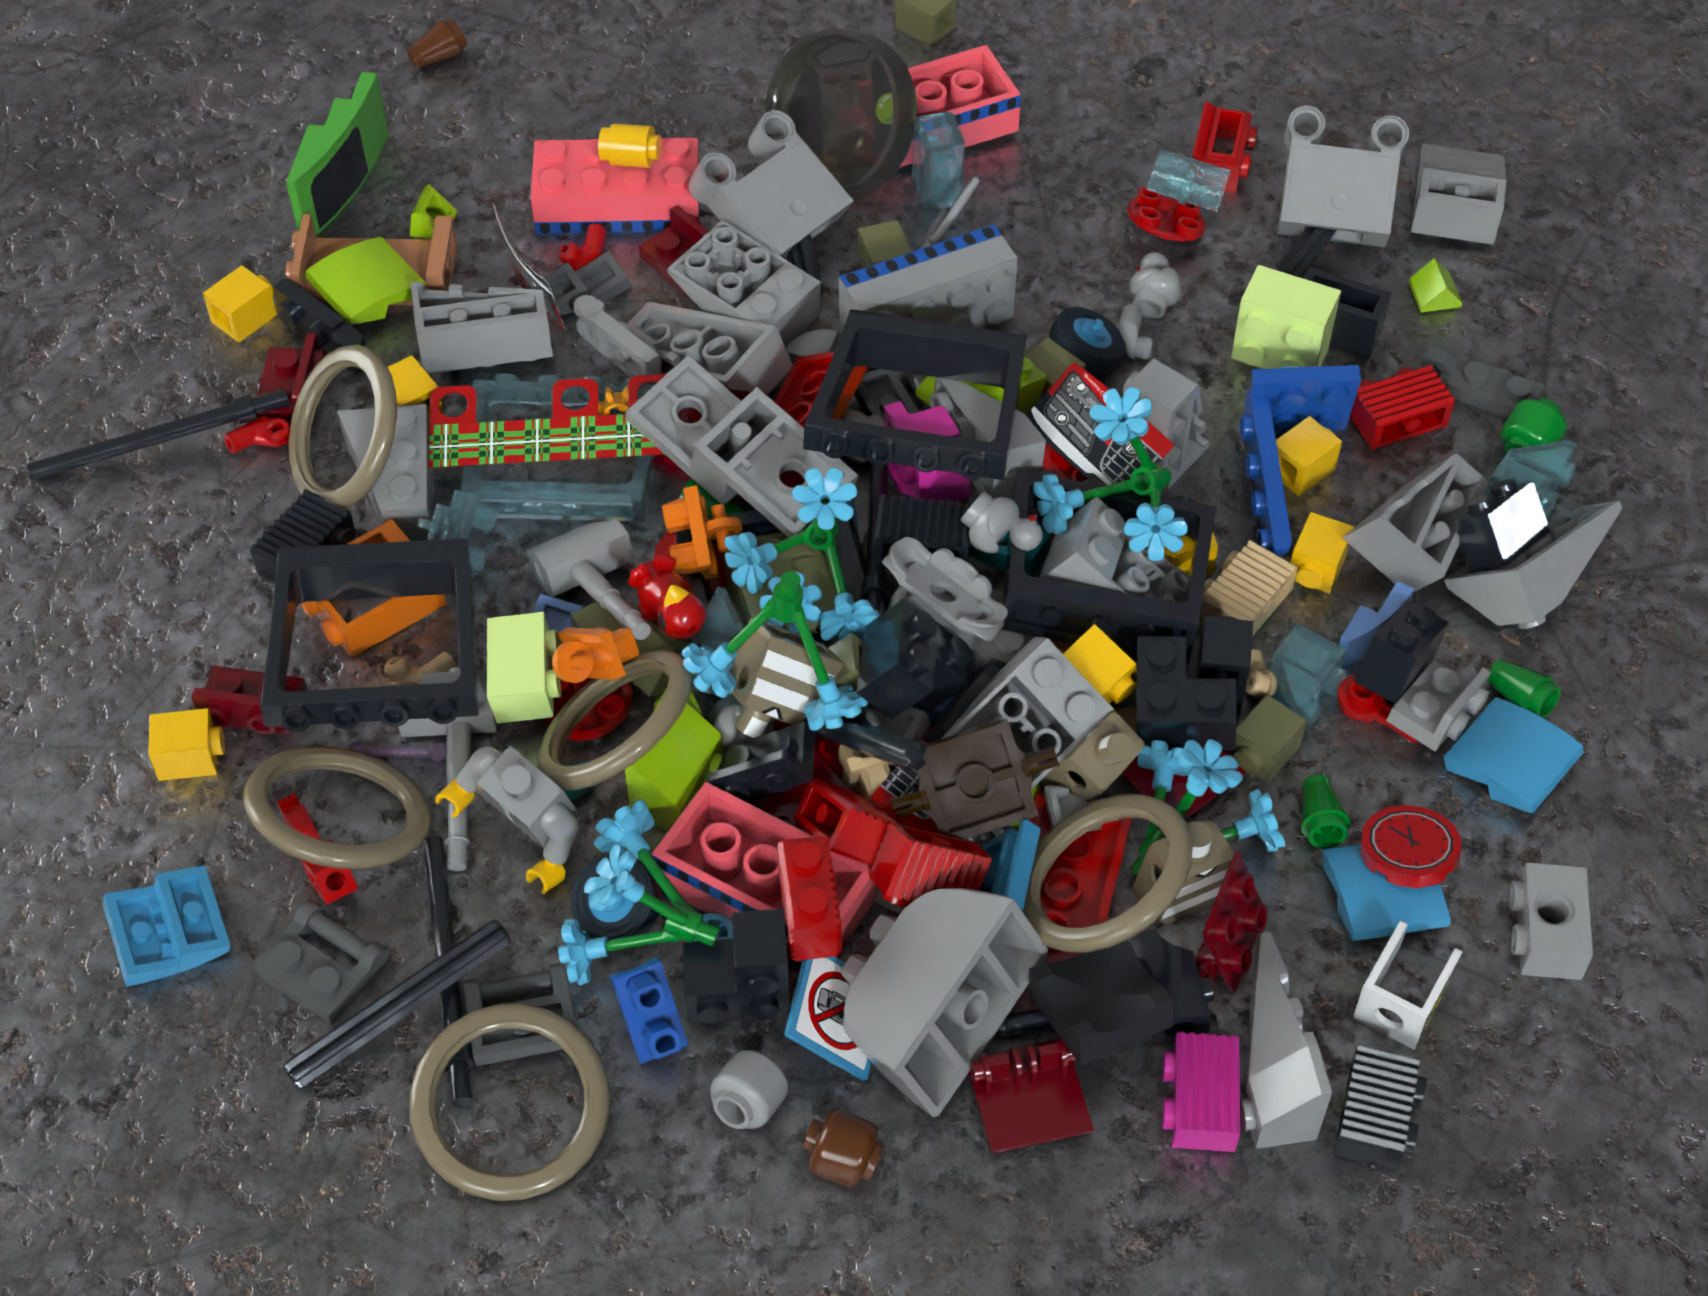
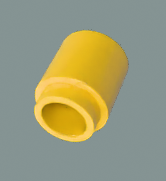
M613 123L610 127H602L598 139L599 158L601 161H609L611 166L651 168L654 160H659L661 157V135H656L654 127L648 125Z

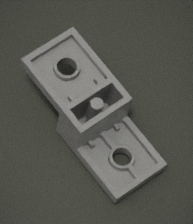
M689 355L626 411L625 420L720 504L725 505L738 493L788 538L807 529L811 522L804 523L798 517V511L805 505L793 499L792 492L794 488L787 487L781 482L779 476L783 472L789 470L797 471L805 479V473L808 470L817 468L822 477L826 478L828 470L836 468L843 473L841 485L846 483L856 484L858 474L839 458H830L823 452L803 449L804 428L759 388L756 387L741 401ZM683 408H694L700 412L702 418L696 423L689 424L681 421L677 413ZM806 480L802 484V486H808Z

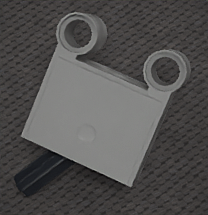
M1310 105L1300 106L1293 110L1289 116L1284 134V142L1288 148V157L1277 234L1300 238L1278 264V271L1301 277L1329 241L1377 247L1386 246L1391 233L1400 158L1409 138V128L1400 117L1388 115L1379 118L1373 125L1367 143V150L1320 145L1325 128V117L1322 112ZM1299 125H1307L1315 133L1311 136H1302L1294 128ZM1390 135L1396 139L1398 144L1395 146L1383 145L1378 137Z
M771 110L762 116L748 140L751 154L756 159L764 162L737 182L735 180L736 167L733 161L725 154L711 152L703 157L690 177L689 191L698 202L707 205L720 221L724 220L782 258L786 259L790 256L793 265L821 282L812 239L839 220L854 200L796 133L795 124L791 117L782 111ZM767 133L773 135L776 140L770 138ZM707 175L713 176L717 179L718 183L711 181ZM822 283L820 289V296H822L823 294Z

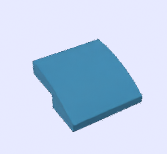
M1495 697L1445 754L1444 762L1446 771L1488 785L1490 799L1533 814L1584 753L1581 743L1541 716L1516 704Z
M1361 844L1323 850L1322 866L1338 895L1337 912L1353 941L1390 936L1400 920L1408 924L1405 933L1450 926L1451 917L1440 883L1422 888L1403 887L1386 881V875L1379 873L1377 870L1374 874L1366 867L1360 855Z
M205 865L156 873L153 886L104 894L103 909L126 987L151 982L186 971L230 951L229 938Z

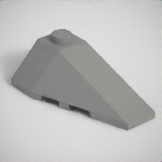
M649 301L627 324L635 336L644 343H651L658 350L661 358L675 367L689 355L727 389L752 392L757 387L763 393L769 394L793 367L777 326Z
M1620 500L1581 506L1547 523L1551 533L1546 534L1545 537L1537 541L1538 543L1529 547V550L1520 554V557L1511 561V564L1474 571L1469 568L1471 563L1469 562L1444 579L1446 587L1497 626L1518 624L1520 629L1538 626L1546 621V614L1564 601L1621 512Z
M1271 932L1260 934L1254 958L1243 1099H1240V1125L1243 1131L1250 1130L1255 1149L1317 1140L1332 1095L1331 1086L1313 1031L1303 1033L1301 1019L1303 1017V1007L1298 997L1288 999L1290 990L1288 972Z

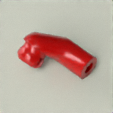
M590 224L586 229L583 245L578 247L572 242L568 244V248L563 245L558 252L559 260L563 265L569 263L575 272L601 256L607 235L606 228L600 224Z
M259 417L257 420L225 433L223 440L227 449L232 454L252 445L277 448L288 442L290 425L283 418Z

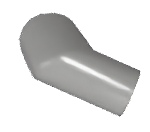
M1128 304L1122 310L1118 325L1121 336L1126 343L1125 354L1135 360V357L1146 360L1151 356L1153 340L1149 336H1139L1143 311L1136 304Z

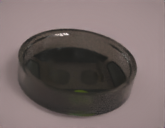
M836 28L824 29L806 36L785 54L773 73L764 105V114L771 110H779L791 117L795 124L796 133L851 198L864 196L875 191L896 173L910 149L917 119L914 84L905 63L898 53L886 42L875 36ZM767 133L770 138L776 140L773 135Z

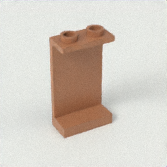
M303 213L299 231H294L292 235L294 257L293 261H287L286 279L292 281L321 303L329 304L305 278V271L318 261L342 248L372 238L316 237L311 214ZM452 216L435 217L432 240L384 239L427 283L426 290L449 291L448 288L452 283L457 252V240ZM413 300L389 305L413 306Z

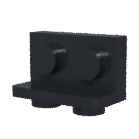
M802 722L723 748L722 769L706 774L705 781L747 803L759 797L775 792L788 791L792 787L813 781L815 731L810 730L806 722Z

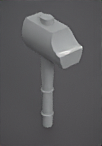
M618 519L587 523L526 550L534 576L549 596L555 597L580 585L592 598L600 603L603 609L608 610L620 622L622 628H630L634 638L644 640L650 635L651 627L642 618L641 613L634 610L621 597L620 592L614 589L603 576L636 560L628 532Z
M453 667L448 672L424 673L417 685L452 683L459 678L460 667ZM477 670L479 716L456 717L453 722L448 724H438L430 718L408 719L404 725L398 726L401 737L447 735V785L456 778L471 758V734L497 732L498 724L487 699V670ZM448 800V833L445 840L447 845V869L459 872L467 868V845L469 844L467 839L468 806L457 817L453 818L451 814L455 811V807Z

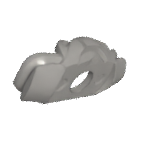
M904 537L891 546L890 553L882 560V563L892 572L900 585L958 629L971 632L985 641H992L997 638L1003 629L1008 610L1003 604L989 597L992 587L985 576L979 575L977 570L965 560L954 557V554L947 548L938 549L932 554L918 540L911 537ZM941 587L948 590L953 595L954 601L945 602L937 599L931 593L930 588Z

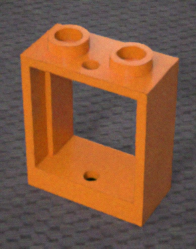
M391 519L348 544L403 542L410 540ZM445 594L393 597L346 623L328 600L301 603L302 608L309 617L317 615L322 621L320 623L321 628L331 645L336 647L340 644L351 659L447 605Z

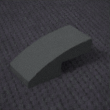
M609 251L575 272L567 263L543 278L549 283L560 315L573 313V303L578 299L577 297L582 295H592L596 297V300L599 299L605 302L632 287L627 275Z

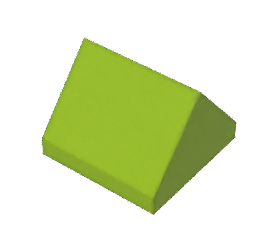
M430 184L424 187L411 214L410 236L432 240L435 217L452 216L454 221L458 211Z
M1435 258L1409 278V285L1420 312L1462 307V301L1451 274Z

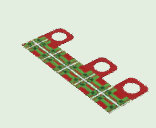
M666 374L639 375L631 378L628 383V409L638 401L637 391L641 385L647 382L658 383ZM589 378L560 380L556 382L552 388V418L476 423V390L468 385L438 387L432 391L430 396L429 468L663 455L664 453L625 420L626 414L599 416L598 384ZM572 386L585 388L590 396L588 404L580 410L565 408L561 402V396L567 388ZM450 393L463 395L468 402L466 411L457 417L443 415L439 410V403L444 396Z

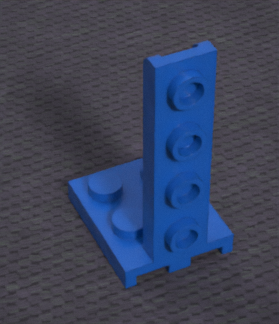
M1359 365L1252 369L1251 371L1252 383L1250 390H1247L1245 396L1246 408L1244 414L1240 416V437L1242 442L1248 441L1249 452L1246 453L1245 470L1247 479H1254L1255 490H1252L1251 510L1253 517H1260L1261 529L1257 531V544L1285 560V554L1291 548L1292 539L1275 433L1284 435L1309 416L1332 432L1345 430L1361 382Z

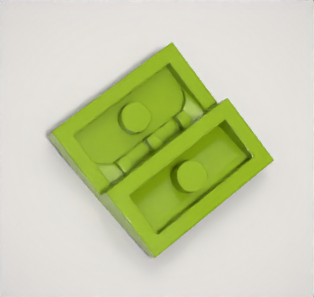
M382 237L364 240L342 248L318 261L305 271V278L350 325L385 319L389 304L413 300L411 282L424 283L425 290L427 283Z

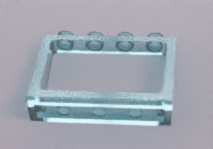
M501 373L495 375L493 381L474 380L473 388L476 390V423L488 422L489 408L498 403L552 405L553 385L562 379L555 375L546 374L537 377L536 382L519 381V378L512 374ZM584 376L581 379L589 378L597 382L598 400L603 402L606 398V387L609 386L613 393L622 392L633 377L624 379L623 384H606L604 379L597 376ZM648 382L641 385L637 391V398L640 399L654 385H649ZM580 386L567 388L561 396L563 405L586 406L590 399L588 391ZM655 455L637 456L633 478L627 484L484 481V465L464 466L460 499L466 517L594 521L618 519L619 521L645 522L654 472L652 461Z

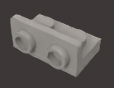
M1433 660L1394 705L1386 721L1436 752L1447 737L1454 741L1458 738L1470 719L1467 712L1475 716L1480 711L1490 694V691L1485 689L1484 686L1492 672L1483 667L1475 678L1469 682L1453 670Z

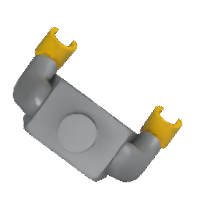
M509 746L503 753L492 747L478 749L456 778L435 797V802L439 804L444 798L448 799L455 807V811L451 814V817L455 818L474 800V791H477V793L544 849V859L526 872V880L529 883L538 877L543 883L541 893L544 895L566 878V872L562 864L566 862L578 834L579 823L577 818L580 813L566 793L513 747Z

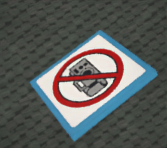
M836 957L802 960L784 1036L862 1081L867 1080L871 1061L848 1037L843 1028L845 1001L850 984L841 974V969L845 963Z

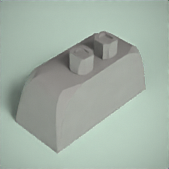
M944 888L927 892L904 908L898 918L880 914L870 928L869 938L877 946L869 959L859 954L851 955L841 969L842 976L850 984L843 1015L845 1033L889 1082L932 1117L940 1115L970 1071V1061L979 1058V1054L983 1052L1030 983L1029 969L1043 963L1048 956V948L1042 944L1041 938L1013 898L963 888Z

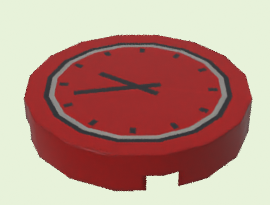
M1410 805L1388 807L1370 816L1362 827L1360 855L1370 871L1375 874L1377 870L1379 873L1386 875V881L1389 883L1411 888L1428 887L1446 880V875L1452 872V870L1455 871L1458 867L1461 855V837L1455 825L1437 812L1424 807Z

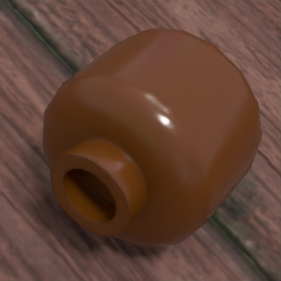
M835 1108L827 1113L823 1122L812 1119L801 1149L810 1152L808 1168L811 1173L843 1187L852 1188L861 1179L869 1182L881 1155L884 1141L877 1139L878 1129L873 1122Z

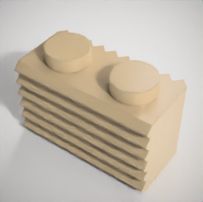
M1249 540L1241 552L1234 549L1227 556L1221 569L1222 574L1218 576L1216 581L1211 578L1205 581L1199 625H1204L1205 615L1214 617L1229 616L1239 620L1254 621V636L1293 590L1298 567Z

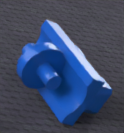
M658 957L648 960L637 968L609 976L636 1058L640 1064L652 1059H660L689 1045L662 963Z

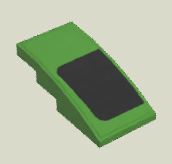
M361 72L352 98H335L324 126L308 124L286 181L298 231L302 214H311L317 236L338 216L358 192L377 162L389 135L377 73Z

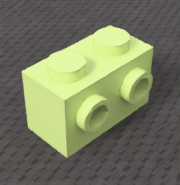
M544 612L487 618V699L497 724L554 717L553 698L561 697L560 678L557 677L553 670L552 659L560 642L556 633L557 630H549Z

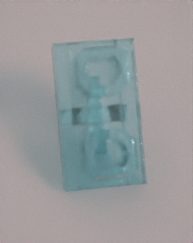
M1160 148L1146 190L1177 199V203L1185 205L1187 202L1217 212L1231 170Z
M454 490L450 507L436 504L432 521L419 518L417 527L429 530L427 540L461 538L469 540L472 527L492 532L499 511L497 508L480 501V495ZM469 545L472 572L482 573L487 550Z

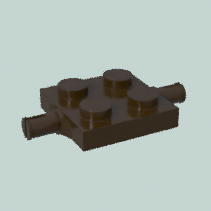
M1005 718L923 745L926 750L922 757L925 764L921 769H918L919 791L894 799L891 798V802L897 819L926 809L927 814L936 823L939 834L965 840L1024 819L1039 816L1031 793V775L1053 767H1059L1060 765L1053 746L1025 756L1015 743L1009 722Z

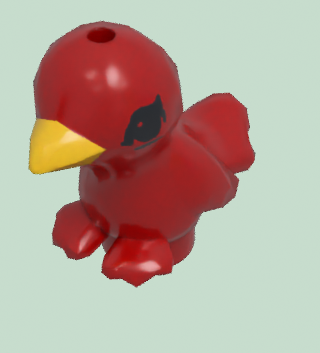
M665 552L662 555H656L653 561L639 564L637 568L632 569L628 584L637 589L640 601L637 610L641 613L642 618L648 620V622H658L666 636L684 640L694 637L702 631L707 622V610L703 600L692 592L691 585L682 580L679 574L674 571L677 563L676 558L671 557Z

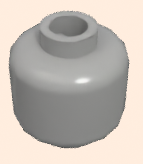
M742 1050L734 1054L714 1078L710 1087L711 1100L716 1115L722 1122L736 1129H757L765 1125L782 1104L788 1093V1081L779 1062L771 1055L755 1050Z

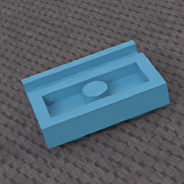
M1024 819L1020 822L1018 831L1011 827L981 845V848L993 860L980 891L1013 898L1021 911L1023 910L1041 828Z

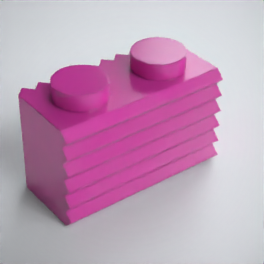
M1182 1031L1176 1033L1173 1051L1164 1050L1162 1081L1172 1082L1171 1098H1163L1162 1130H1171V1148L1235 1152L1240 1137L1239 1037L1236 1035L1228 1037L1225 1034L1217 1036L1214 1033L1211 1035L1204 1033L1197 1035L1193 1032L1186 1034Z

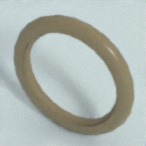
M357 344L339 347L328 353L313 368L302 386L292 414L288 439L291 474L301 496L304 490H310L346 509L357 504L370 492L385 467L395 437L397 421L396 390L392 375L385 362L370 348ZM354 366L365 371L371 382L375 402L373 433L366 455L354 476L341 488L329 490L318 483L313 473L310 460L311 426L317 405L331 380L342 370Z
M650 650L639 653L638 656L623 662L626 675L616 680L593 678L562 707L548 726L537 752V768L562 790H579L608 780L633 765L666 735L681 715L689 699L693 682L691 672L686 670L683 665L684 657L668 650ZM653 673H665L668 676L667 689L660 704L649 719L632 736L607 754L588 763L576 766L562 765L560 757L570 733L598 702L617 688L636 678Z
M311 746L294 748L275 754L258 765L246 780L243 791L246 814L256 831L270 844L280 850L312 864L337 869H367L385 866L402 860L421 845L430 829L431 815L426 797L410 777L402 770L382 759L345 748ZM323 769L356 774L376 782L396 796L406 809V823L400 833L378 843L348 845L321 841L288 826L272 811L268 801L270 787L283 776L298 771Z
M1142 794L1116 795L1100 799L1077 809L1058 822L1037 844L1022 910L1041 938L1042 944L1063 952L1088 953L1113 947L1133 938L1152 925L1172 905L1183 888L1190 871L1193 841L1188 823L1174 807L1158 798ZM1141 818L1151 821L1161 829L1166 836L1169 848L1168 858L1162 874L1152 889L1136 905L1120 916L1102 924L1084 928L1063 927L1048 918L1041 904V888L1052 864L1073 841L1091 829L1120 819Z
M524 1003L496 1004L472 1011L449 1024L430 1043L417 1064L409 1091V1119L415 1142L427 1163L447 1183L469 1195L494 1201L528 1199L548 1193L570 1180L591 1159L604 1135L610 1112V1084L603 1060L591 1040L570 1020L549 1009ZM500 1029L528 1030L539 1033L556 1042L570 1056L578 1069L584 1089V1108L580 1124L570 1143L551 1161L539 1168L519 1174H496L480 1170L465 1162L449 1147L440 1131L436 1116V1091L441 1074L450 1059L468 1042L482 1034Z

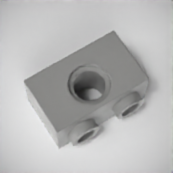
M1526 862L1519 881H1512L1509 889L1510 911H1517V924H1514L1511 935V951L1513 955H1519L1520 975L1582 980L1593 957L1587 867ZM1542 918H1548L1556 924L1549 923Z

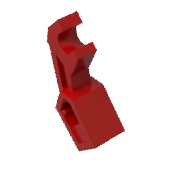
M295 793L277 802L288 826L302 834L321 840L304 804H300ZM300 859L314 890L326 905L358 889L350 869H337L312 864Z

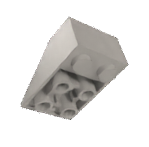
M1423 144L1411 232L1494 245L1505 202L1507 178L1504 155Z
M724 220L720 221L667 268V273L703 312L777 326L785 347L820 315L821 282Z
M936 377L934 393L930 397L931 408L937 406L945 407L959 429V438L982 442L993 441L996 438L1002 402L960 381ZM1016 410L1004 480L985 477L970 480L971 495L968 500L971 505L984 491L993 499L999 497L1011 499L1016 470L1036 474L1042 472L1046 440L1024 413ZM1029 508L1028 513L1035 512L1037 509Z
M1097 497L1075 512L1073 517L1067 519V530L1064 533L1055 535L1040 578L1175 603L1185 602L1189 577L1183 570L1176 568L1165 557L1160 561L1150 560L1147 547L1141 552H1133L1128 545L1132 536H1127L1124 533L1126 523L1117 511L1106 506Z
M1034 637L996 674L943 738L1007 718L1014 741L1025 756L1053 746L1056 757L1060 762L1113 708L1048 638ZM1053 768L1032 774L1031 790Z

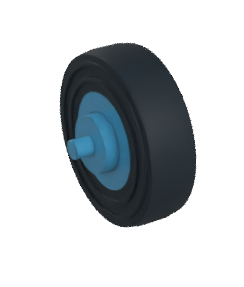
M1082 307L1064 309L1053 322L1049 332V338L1085 363L1086 371L1090 374L1104 375L1112 372L1120 363L1126 350V343L1119 329L1112 322L1097 312Z
M609 855L602 856L588 864L577 877L571 894L573 917L578 921L581 930L588 931V936L592 939L607 936L609 940L648 933L656 923L660 913L639 901L632 903L619 896L613 906H607L603 911L589 907V901L593 895L584 893L585 883L591 877L600 876L596 872V868L604 857L609 859ZM636 859L630 874L635 877V881L644 885L645 892L662 901L661 887L644 864Z

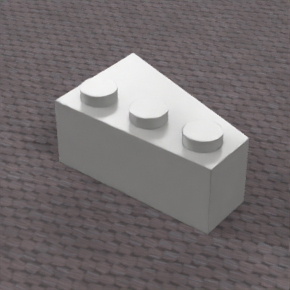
M1153 358L1141 371L1135 370L1131 373L1124 384L1123 394L1130 387L1139 389L1141 399L1148 398L1152 405V413L1144 419L1174 445L1158 464L1162 468H1167L1172 476L1170 483L1163 489V495L1210 446L1209 441L1201 437V433L1203 434L1206 430V423L1198 418V415L1203 411L1199 385Z

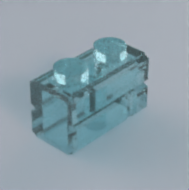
M948 111L919 116L913 120L912 182L916 193H918L922 209L927 211L952 207L963 192L965 141L960 129H958L954 114Z

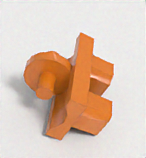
M698 486L683 488L685 498L662 505L664 522L669 533L691 529L693 541L670 546V555L675 557L677 561L674 570L678 574L701 572L705 580L717 578L719 573L713 540H717L719 552H729L730 550L725 546L724 540L726 537L737 535L742 531L741 520L737 517H727L725 506L718 504L711 507L713 520L709 521L705 498L700 496Z
M567 627L556 632L562 644L557 647L553 654L552 665L557 677L565 682L578 683L586 678L616 680L626 675L622 663L638 656L639 650L630 628H620L611 632L606 627H595L593 629Z

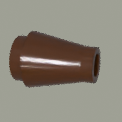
M450 18L445 22L439 20L416 43L407 48L406 52L412 64L419 70L424 66L461 55V49L467 46V42L458 25Z

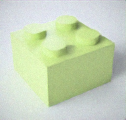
M1258 265L1241 298L1231 359L1262 369H1274L1281 366H1321L1329 349L1341 290Z

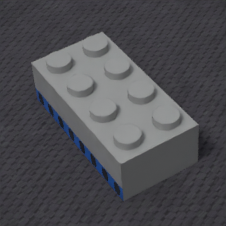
M995 224L839 276V336H841L850 309L976 328L999 324L1014 316L1018 257Z

